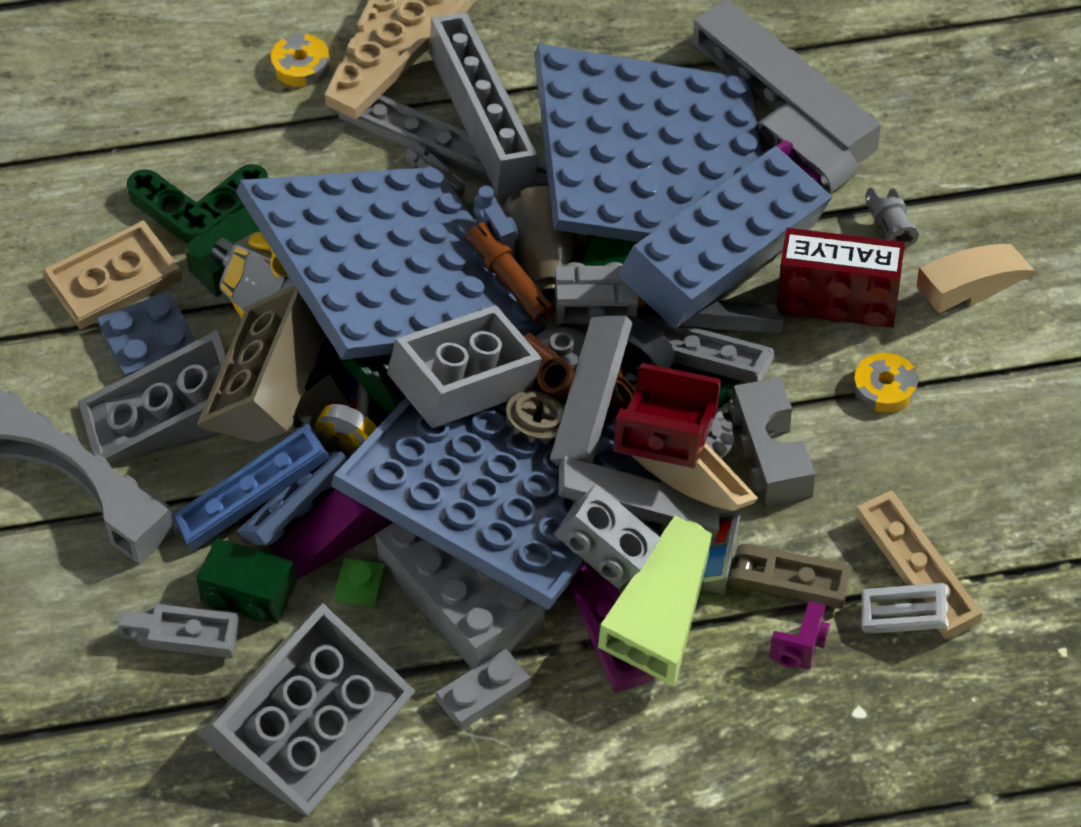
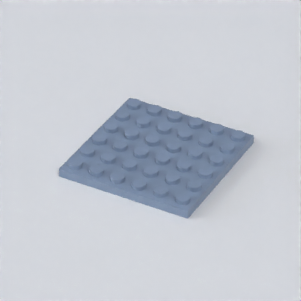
M538 44L534 59L554 230L639 242L763 155L759 130L754 129L757 118L750 79ZM777 254L770 258L768 261H774Z
M438 167L240 180L236 190L237 195L341 360L392 354L395 339L494 305L502 311L522 336L531 333L536 337L547 327L544 321L541 324H535L530 315L495 273L488 272L484 267L483 258L465 239L466 233L474 225H476L479 231L481 230Z
M536 382L534 383L533 391L545 392ZM405 397L333 475L331 487L549 610L586 563V561L571 551L567 545L554 535L573 506L572 499L559 496V466H556L550 460L555 439H551L546 445L540 439H534L530 443L526 435L515 436L514 427L506 424L507 414L505 410L508 401L431 428L407 397ZM537 411L532 421L540 423L542 418L540 417L541 412ZM611 424L606 428H602L592 464L650 479L653 474L646 470L635 458L628 454L613 451L615 425Z

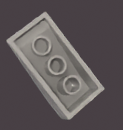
M216 330L78 401L92 454L98 453L109 464H113L218 434L200 428L197 422L231 344Z

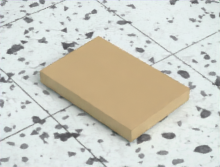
M144 220L42 270L44 280L80 330L97 322V318L125 308L183 279L181 269Z

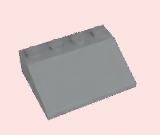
M322 603L303 618L198 735L229 765L306 817L415 693V690Z

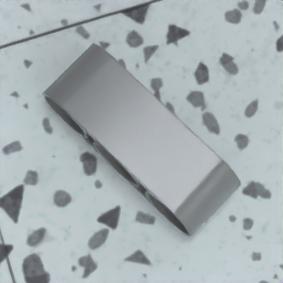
M790 104L780 106L754 126L755 130H759L761 145L767 151L784 140L793 143L794 160L820 174L822 188L829 194L858 172V165L853 155Z

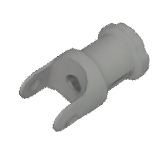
M868 188L865 194V201L875 223L882 227L886 235L885 240L905 242L904 249L913 245L918 240L919 232L915 225L909 222L906 216L907 207L897 189H890L887 198L879 197L874 188Z

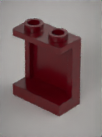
M642 363L638 369L637 387L627 409L620 408L616 417L613 451L695 469L717 414L721 381L718 378Z

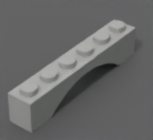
M0 388V458L35 461L56 468L75 479L91 494L100 507L104 516L110 544L139 565L174 533L170 516L171 509L163 499L158 496H149L141 490L139 484L127 474L122 476L117 473L103 456L98 453L92 455L82 447L74 435L69 432L63 434L53 426L46 415L41 412L34 413L25 406L21 398L14 392L9 391L6 393Z

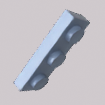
M327 452L330 459L275 495L237 530L246 544L270 545L280 539L285 533L284 527L293 518H299L306 514L314 505L312 500L321 492L333 488L331 487L333 475L347 461L345 455L342 452Z

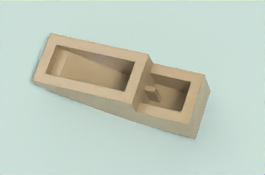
M1012 244L978 246L947 255L919 267L916 287L935 310L941 313L963 301L971 307L1032 276L1034 269Z
M706 442L695 469L631 455L646 470L668 486L688 497L711 506L734 511L754 504L758 499Z

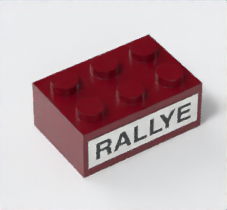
M786 227L777 300L780 314H788L793 317L804 316L827 319L833 322L859 323L872 327L894 328L905 242Z

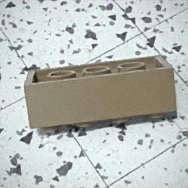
M295 285L246 307L197 422L200 428L260 443L274 436L280 437L284 435L293 425V415L299 401L306 392L305 385L311 371L318 362L317 355L321 345L327 338Z

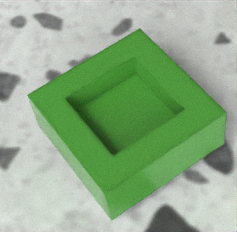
M344 558L335 590L336 601L377 608L386 574L385 564Z

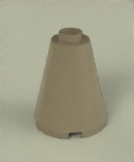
M549 186L530 187L520 191V198L512 202L511 196L506 199L503 205V212L506 217H511L517 226L518 239L515 240V250L522 269L547 299H554L555 266H565L572 263L577 233L553 229Z

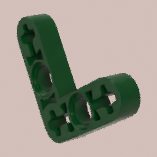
M256 164L244 165L198 202H195L162 176L149 169H141L131 173L127 178L126 185L129 199L136 207L184 243L188 244L197 235L204 234L221 223L225 217L235 214L245 207L236 193L240 180L268 178V174L262 166ZM223 200H230L235 203L228 210L215 208V205ZM167 203H177L181 206L172 213H166L161 210L163 205Z

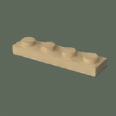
M893 490L857 506L856 517L906 586L945 583L947 585L948 596H946V601L948 603L947 618L949 620V628L938 629L945 640L981 623L982 611ZM936 597L916 598L918 603L936 602ZM927 613V615H936V613Z

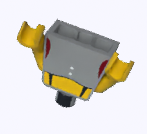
M261 232L252 233L236 242L235 245L227 239L221 238L211 251V257L226 266L219 287L229 297L241 319L247 306L280 292L283 283L289 276Z

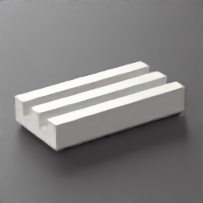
M945 583L862 589L863 632L865 634L949 628V620L947 618L948 603L946 601V596H948L947 585ZM936 597V602L900 603L872 607V602ZM936 613V615L872 620L874 617Z

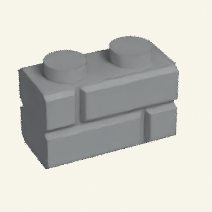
M573 262L565 266H555L554 298L556 324H589L591 317L630 315L637 317L638 294L617 276L623 264L611 262L604 266H584L581 263Z

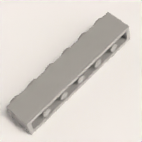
M724 0L694 20L693 45L727 74L745 77L747 80L750 79L752 94L769 109L775 111L784 104H790L845 147L853 155L857 163L878 150L881 124L875 116L865 112L851 100L847 93L838 90L826 80L820 71L814 70L800 59L794 50L788 49L778 41L771 31L761 27L751 19L744 9L738 8L729 0Z
M467 13L431 18L429 54L497 196L517 193L526 188L534 187L537 153Z

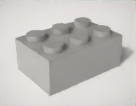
M494 305L395 339L387 374L431 428H435L507 402L517 393L533 390L542 358L502 311Z

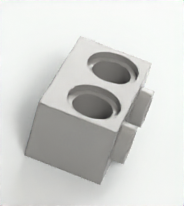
M595 484L574 502L554 533L571 551L579 555L618 589L641 571L660 540L656 533L598 484Z

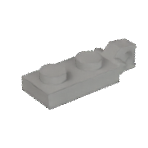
M155 604V608L146 609L145 613L122 611L118 627L120 638L138 641V645L148 647L149 649L232 658L240 618L237 613Z

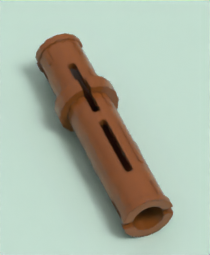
M485 222L478 223L481 231L478 230L476 225L469 229L465 239L483 258L484 267L488 272L495 273L530 315L535 324L542 323L543 320L540 316L545 321L554 314L555 306L548 301L515 261L510 247L502 245Z

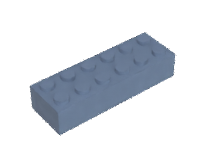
M775 146L635 244L617 276L668 324L676 329L780 252L784 245L786 227L809 230L815 226L832 196L791 160L790 157Z

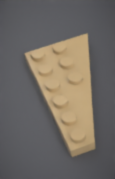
M369 0L357 24L358 30L354 39L351 38L348 43L347 54L343 62L338 65L325 93V105L356 120L429 49L431 18L465 13L478 0Z

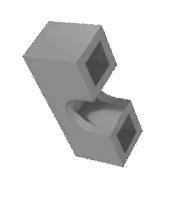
M781 377L734 386L733 403H728L727 405L730 422H732V427L738 426L741 434L738 437L741 456L744 460H750L752 468L749 469V475L753 491L761 493L765 507L813 497L815 472L804 441L783 444L771 439L774 435L790 432L792 407Z

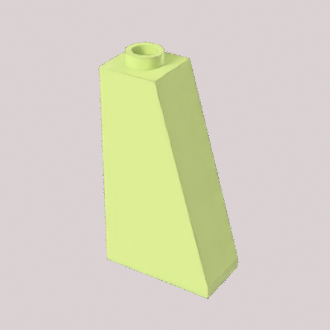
M676 515L673 517L641 571L631 579L601 623L598 648L674 686L678 679L709 557L712 533L706 531L696 522L686 521Z

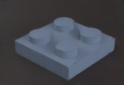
M171 291L97 318L102 335L123 378L196 341Z

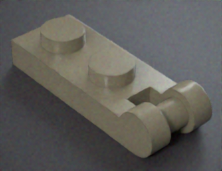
M740 544L737 547L734 561L737 565L736 568L731 570L728 579V586L738 592L754 590L843 609L852 565L751 544ZM757 566L765 567L764 572L754 571L753 568Z

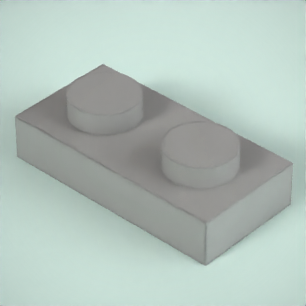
M505 648L437 691L436 701L462 731L530 688L531 678Z

